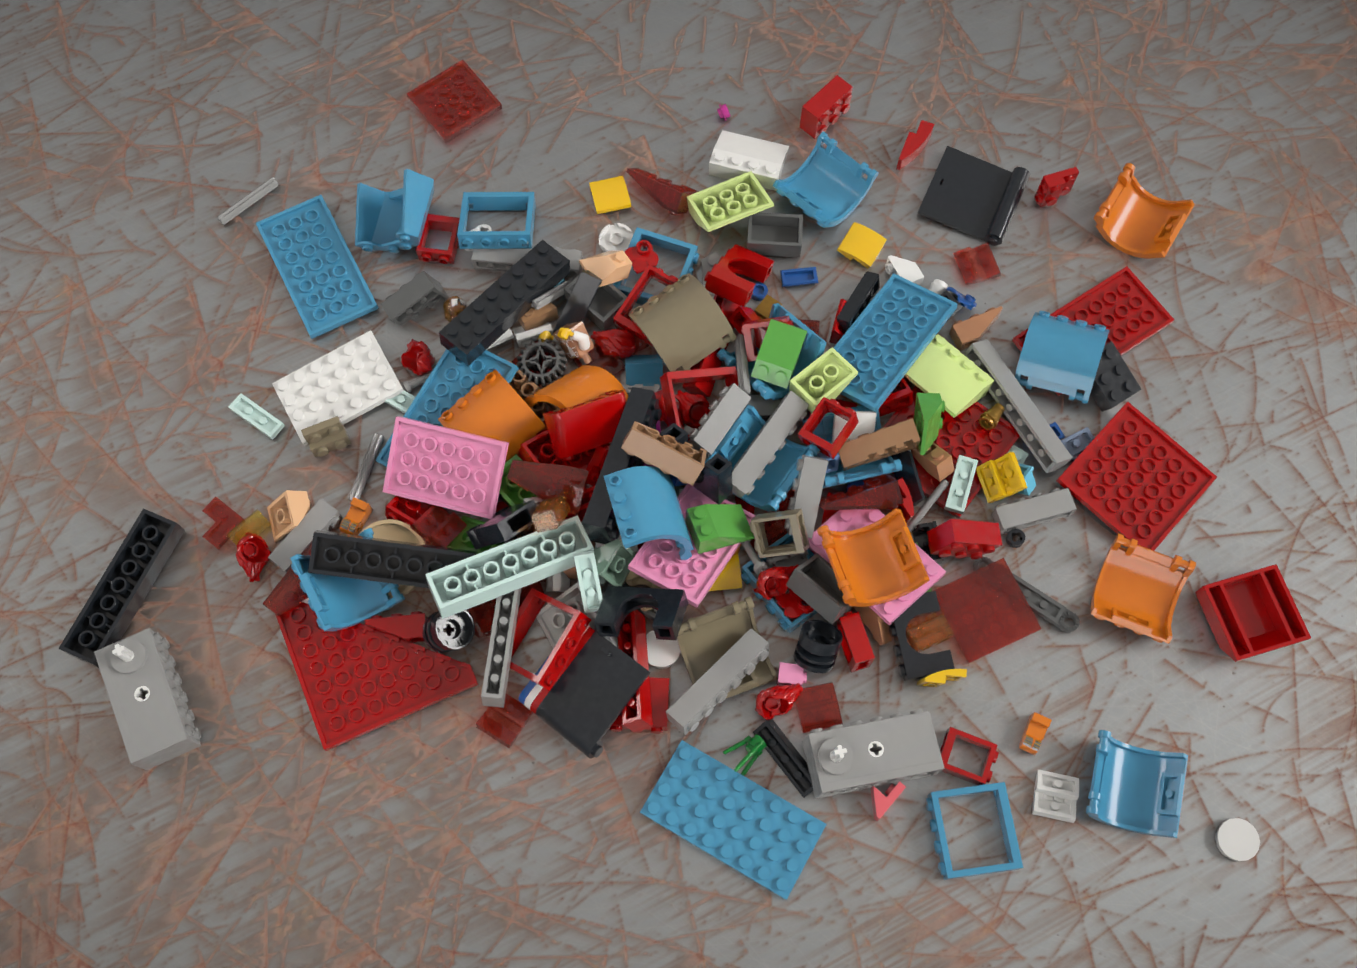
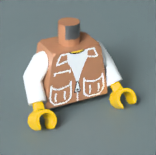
M582 321L566 324L554 332L553 335L549 331L540 333L539 338L542 342L546 338L550 339L551 342H556V344L562 347L568 358H578L582 365L592 361L588 352L594 348V345Z

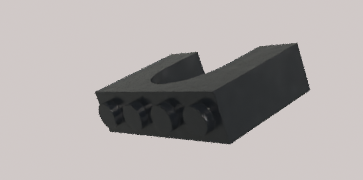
M672 423L660 433V436L667 434L673 436L680 444L688 443V432L675 423ZM716 453L705 463L693 487L718 505L721 504L732 494V463Z
M608 586L594 620L598 635L618 637L624 619L628 614L640 608H653L657 610L652 625L656 639L677 640L688 606L685 590Z
M936 591L924 593L889 625L890 636L894 637L895 645H893L894 654L896 657H899L900 661L898 671L900 676L904 678V681L927 677L943 670L955 669L950 650L922 654L915 651L906 639V627L912 618L940 611Z

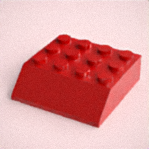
M1277 564L1204 585L1195 592L1219 648L1235 662L1311 639Z

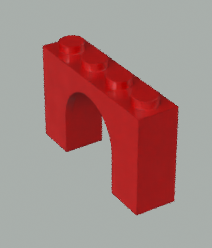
M735 244L731 249L727 250L725 256H721L718 264H714L711 272L708 271L704 278L706 282L705 288L707 291L744 307L751 299L755 283L741 278L734 273L742 274L764 283L770 276L774 261Z
M649 677L653 727L645 730H651V733L660 734L663 731H667L668 726L666 711L669 706L670 679ZM619 715L611 725L610 731L621 732L622 729L629 728L623 725L622 716Z

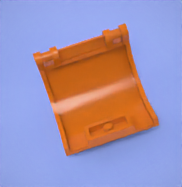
M1126 163L1123 167V172L1117 177L1118 181L1108 198L1099 207L1100 211L1096 212L1094 220L1097 223L1096 228L1109 244L1128 255L1144 259L1165 258L1195 204L1192 199L1169 201L1150 194L1135 178V166L1131 163Z
M583 365L541 390L536 391L534 395H529L525 398V402L530 408L534 407L538 402H548L562 409L598 398L600 395H605V392L611 390H623L626 402L629 396L622 384L611 373L597 366Z
M496 369L488 373L478 385L473 386L464 397L458 399L456 404L449 410L444 411L441 417L438 418L443 427L508 442L505 463L516 454L519 457L518 452L522 443L547 430L546 425Z
M894 509L880 520L856 530L844 532L830 531L828 525L817 529L818 535L822 537L823 541L821 543L826 550L837 579L838 588L843 592V601L845 604H849V606L867 607L886 603L907 595L930 581L901 509Z
M1118 533L1113 544H1111L1097 577L1091 599V614L1099 620L1110 621L1117 627L1131 629L1138 635L1144 634L1157 642L1170 644L1173 638L1171 623L1175 606L1188 577L1195 569L1196 562L1183 560V557L1175 555L1174 558L1137 545L1138 540L1132 538L1129 540L1124 538V535Z

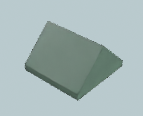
M619 539L595 548L594 555L598 574L611 585L622 586L630 572L628 565L637 553L630 547L625 549L623 542Z

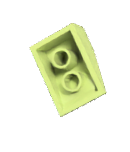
M832 347L790 380L789 392H794L809 404L807 410L813 413L823 397L829 400L831 398L835 399L858 375V371Z

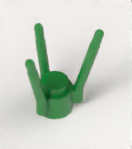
M757 734L752 738L748 735L744 740L723 751V754H727L747 744L745 749L748 754L734 768V771L737 772L751 758L741 773L743 776L746 775L756 759L763 753L762 750L767 747L765 741Z

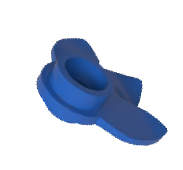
M953 287L946 289L957 295V301L965 308L972 310L973 307L977 306L976 299L969 294L965 296Z

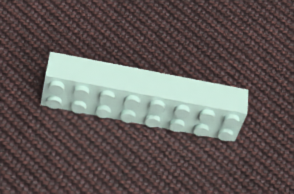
M577 515L425 575L440 615L444 619L575 567L573 554L594 551V547Z

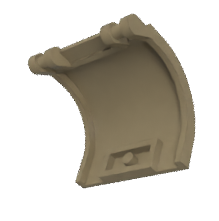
M690 273L682 275L673 285L666 286L661 293L650 297L648 302L634 308L632 313L629 314L631 320L640 328L655 348L669 372L691 370L692 366L718 348L724 349L727 343L730 341L734 342L737 339L731 325L715 300L700 281Z
M751 596L744 598L742 602H733L729 606L696 618H689L687 622L682 623L677 642L692 685L750 629L759 634ZM769 657L764 661H760L750 675L746 674L741 679L740 685L736 689L732 688L727 693L726 699L777 680V674Z

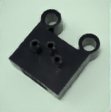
M531 500L499 510L495 513L494 518L483 525L479 524L469 529L466 533L475 550L482 547L502 542L505 544L518 539L516 536L518 533L522 537L529 534L526 528L543 517L535 501Z

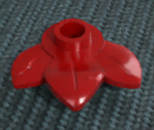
M641 240L635 247H630L625 251V254L632 262L634 272L637 274L644 272L648 265L656 267L658 264V255L653 251L652 244L647 240Z
M790 588L788 594L776 596L778 605L785 609L784 616L797 618L814 610L809 605H802L807 603Z

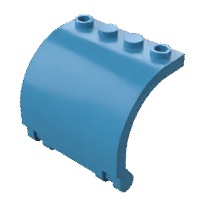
M824 131L819 135L814 149L802 166L790 177L776 180L773 187L777 189L776 192L779 195L789 198L792 205L802 208L805 215L815 218L819 226L828 228L840 224L856 209L872 187V183L879 172L875 169H870L869 165L865 162L859 164L837 147L838 142L835 139H830Z
M779 303L772 305L769 318L789 316L790 321L793 320L795 327L807 330L792 376L793 378L823 355L827 342ZM721 349L717 353V357L721 361H725V365L728 367L736 366L737 370L735 351L728 352L725 349ZM756 361L748 362L750 385L756 392H760L764 399L771 398L776 400L785 397L789 393V386L786 389L751 377Z
M1046 311L1035 312L1025 337L1015 378L1026 389L1031 390L1032 386L1066 394L1069 395L1068 400L1074 401L1076 399L1084 404H1088L1109 330L1106 329V326L1100 324L1092 326L1083 320H1076L1075 322L1068 320L1069 318L1066 316L1058 315L1054 317L1050 316V313ZM1021 376H1028V379L1021 378ZM1077 389L1084 390L1085 393H1079Z
M747 405L705 463L718 453L732 463L733 469L766 423L754 406ZM785 438L786 444L781 450L777 449L774 454L776 456L775 460L770 465L767 464L764 470L766 472L762 478L755 480L753 483L755 487L749 495L745 494L740 499L768 512L769 510L776 512L779 508V503L785 500L788 491L793 486L794 478H798L799 471L796 470L798 459H802V455L817 456L820 452L819 448L813 444L808 446L799 445Z
M862 405L851 408L854 411H872ZM879 410L875 412L876 421L874 432H876V430L881 429ZM831 412L826 413L813 432L816 436L830 443L832 442L834 414ZM809 417L803 418V420H802L803 426H804V424L806 423V421L808 420ZM889 456L843 471L839 459L838 470L826 473L823 488L901 471L900 459L893 460Z
M637 466L604 476L625 549L651 540L672 539L675 540L676 546L680 548L679 555L682 560L692 557L691 550L694 548L673 482L668 474L663 473L657 467Z
M369 528L357 536L374 538V532L372 528ZM297 554L290 558L293 563L291 564L292 570L299 576L301 580L300 587L304 593H307L309 598L308 604L315 611L318 617L317 623L324 631H338L365 621V619H370L372 616H376L405 600L403 593L400 594L398 584L308 573L310 555ZM389 592H391L393 598L391 599L388 595Z
M1099 730L1098 738L1100 740L1099 744L1096 745L1093 777L1088 795L1090 803L1086 808V814L1101 823L1119 829L1152 836L1177 838L1188 755L1185 753L1161 752L1135 747L1111 737V732Z

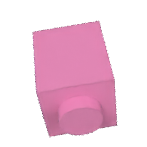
M779 663L777 685H796L800 683L802 686V683L806 684L807 671H804L802 667L798 664Z

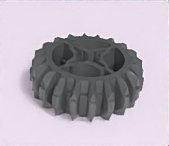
M539 338L538 343L532 340L531 346L525 344L526 350L520 349L521 355L517 356L519 362L516 366L524 373L523 375L527 376L529 382H534L538 387L542 384L544 388L547 383L551 384L553 383L552 381L558 380V376H564L563 371L567 369L565 365L567 364V358H565L566 354L562 351L561 346H556V342L552 341L550 343L547 338L542 342ZM544 352L550 353L555 357L547 356L544 354ZM528 369L539 371L540 374L532 373Z

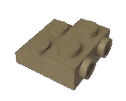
M338 416L301 430L315 457L325 456L331 451L344 449L347 445L351 444L348 433Z

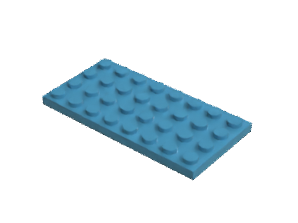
M322 195L256 222L258 230L311 339L379 309Z
M893 274L834 346V349L858 371V375L840 394L877 412L957 309V303Z
M446 349L403 417L443 427L438 420L442 413L456 404V401L464 397L473 386L478 385L488 373L496 369L510 384L519 368L487 350L467 366ZM393 433L375 460L386 468Z
M681 740L640 811V814L787 900L827 825Z

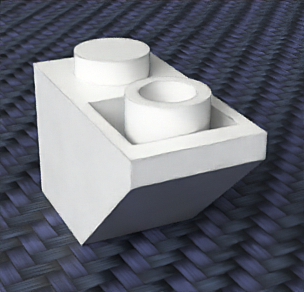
M892 255L887 257L885 270L889 275L896 274L922 286L924 275L915 262Z

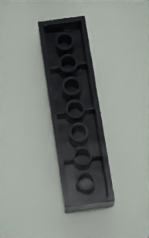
M542 239L439 331L440 344L469 366L532 308L531 303L533 299L554 288L570 273V260Z
M632 387L582 521V525L592 542L607 544L618 539L620 535L604 476L626 468L644 466L641 458L635 455H628L621 447L634 421L656 430V424L661 419L662 410L659 407V400L656 398L653 390Z
M143 508L58 649L99 668L94 652L121 640L185 530L178 523Z
M316 530L313 533L308 573L429 588L425 574L474 556L478 552Z

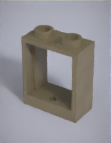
M802 508L757 514L750 522V530L754 533L755 537L754 547L759 554V558L805 553L810 547ZM789 518L794 544L769 547L763 522Z

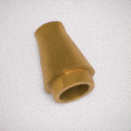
M996 403L992 408L981 414L979 419L980 425L986 430L995 428L1002 413L1005 411L1004 406Z

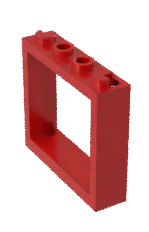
M648 265L613 320L615 325L630 331L635 337L652 346L640 328L626 317L652 278L665 286L673 285L678 281V278L673 275L668 276L660 267Z
M736 366L672 371L663 374L660 377L669 426L675 423L681 427L672 384L725 379L727 387L733 383L739 387Z
M531 588L518 609L511 658L545 602L573 616L537 676L510 662V670L550 691L591 619L581 611Z

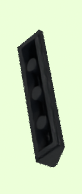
M589 270L580 273L553 333L566 324L583 322L602 283L601 278Z
M867 271L837 316V321L845 333L879 290V274Z
M908 450L892 455L893 460L900 459L902 465L901 471L894 472L896 481L903 478L911 494L913 506H916L925 499L912 452Z
M766 720L753 731V734L759 735L765 741L767 752L803 798H805L813 791L807 762L774 720Z

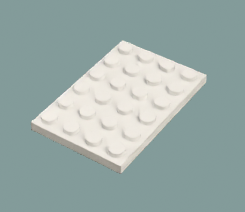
M371 330L272 383L304 446L308 443L303 437L302 429L336 416L339 417L344 425L386 402L385 400L392 399L404 391Z

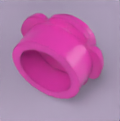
M720 104V108L717 109L720 119L724 118L726 121V118L731 117L726 104Z

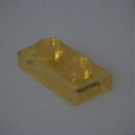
M256 509L226 535L237 546L239 540L246 535V532L259 535L271 524Z

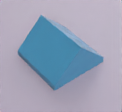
M659 354L631 355L626 357V385L643 384V386H654V384H659L660 389H662L660 377L663 375V360Z

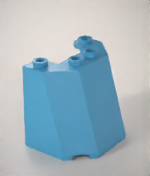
M405 169L403 188L384 192L362 183L357 184L355 246L368 252L375 250L389 251L391 253H398L402 249L410 250L411 247L418 246L434 194V179Z

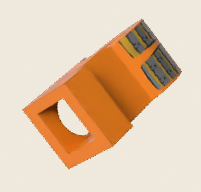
M353 497L350 503L351 507L342 520L339 530L344 534L358 535L373 509L369 503Z
M1036 712L1032 713L1029 716L1019 748L1035 756L1052 720Z

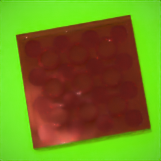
M464 60L459 61L407 93V98L445 143H448L502 109V104Z
M1004 558L934 590L937 594L940 610L968 664L1041 630Z

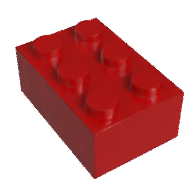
M836 75L802 106L800 128L814 139L823 131L826 132L831 124L834 125L842 114H846L850 109L853 86Z
M950 519L927 532L930 553L939 555V557L955 556L957 559L971 557L972 560L982 558V555L993 553L996 548L1002 546L999 523Z

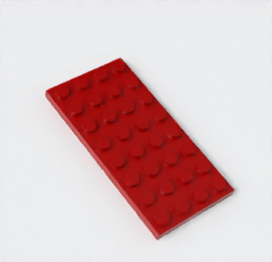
M1128 266L1050 314V316L1054 317L1058 315L1066 316L1069 318L1068 320L1075 322L1076 320H1083L1092 326H1095V324L1106 326L1109 334L1105 344L1112 341L1121 356L1175 320ZM1028 329L1012 339V342L1020 351H1022ZM1055 392L1057 396L1062 395V393Z

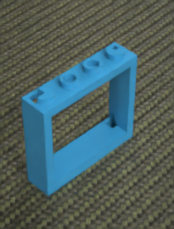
M463 192L457 233L459 248H532L536 210L535 193ZM527 210L525 231H466L468 211Z
M638 227L636 228L628 248L635 247L641 240H647L652 245L688 255L680 277L688 273L693 275V265L698 263L700 255L698 254V246ZM627 279L613 283L627 297L633 289L624 286ZM642 292L636 303L644 305L654 295Z
M787 533L771 546L790 544L794 542L793 535ZM807 549V559H810L815 554L810 549ZM765 557V558H759V559L761 560V562H766V561H767V560H766V557ZM749 561L741 569V578L747 585L750 583L755 589L757 579L751 573L754 571V564L752 561ZM754 592L759 600L763 599L766 603L765 607L771 615L775 614L779 619L778 624L783 630L787 629L789 633L817 613L816 610H813V612L802 614L791 622L788 617L784 616V612L773 599L766 600L759 593Z
M1005 782L930 792L927 795L926 808L931 812L932 817L930 819V829L932 832H935L936 837L934 849L940 857L938 870L940 869V874L943 875L944 880L1023 868ZM993 791L1008 863L953 871L939 799Z

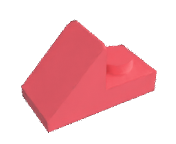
M900 781L896 786L893 783L885 791L887 797L874 786L871 788L873 815L876 821L884 815L906 788Z

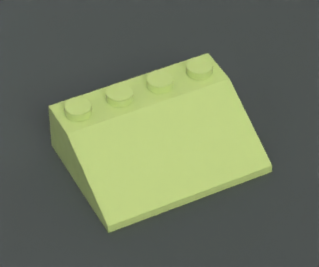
M752 171L686 196L689 213L694 221L707 232L774 206L773 201Z
M939 334L933 338L905 374V377L924 393H940L942 401H945V410L953 417H956L983 398L995 381Z

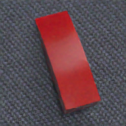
M921 120L917 133L909 131L896 169L904 168L923 151L932 135L935 124Z

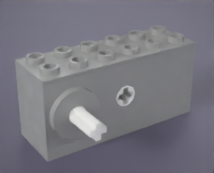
M150 628L94 652L130 763L144 770L151 769L201 746L199 741L201 734L193 724L195 720L194 714L191 709H188L187 702L189 700L185 691H182L180 686L182 679L175 672L174 666H176V662L168 652L170 648L169 642L165 637L163 638L158 632L156 633Z
M922 709L913 710L910 712V715L905 716L902 713L890 715L889 719L884 720L882 717L872 718L868 723H863L861 720L850 723L851 726L843 727L842 724L830 727V730L823 731L822 728L813 729L802 741L815 799L869 789L873 786L879 787L892 783L895 784L899 781L905 782L935 776L945 769L930 712H922Z

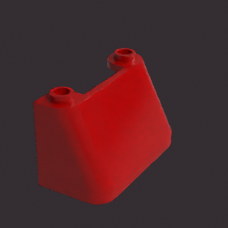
M611 390L605 392V395H600L598 398L575 406L562 408L554 413L553 411L543 413L556 458H563L564 461L574 459L576 454L612 442L626 405L624 391Z

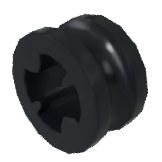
M1012 529L1006 537V542L1012 548H1019L1024 543L1026 536L1022 530ZM1014 536H1019L1016 542L1012 540Z

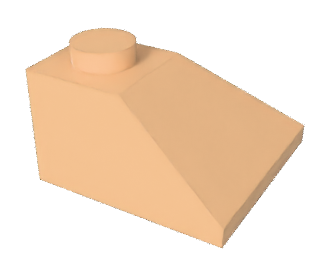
M623 250L608 251L579 260L580 265L585 271L589 270L602 279L600 287L628 279L632 267L631 260Z
M286 490L267 507L274 542L280 541L298 526L311 509L307 491Z

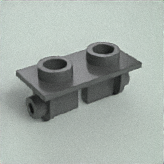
M806 550L805 553L766 557L769 569L772 567L801 565L808 560V552Z

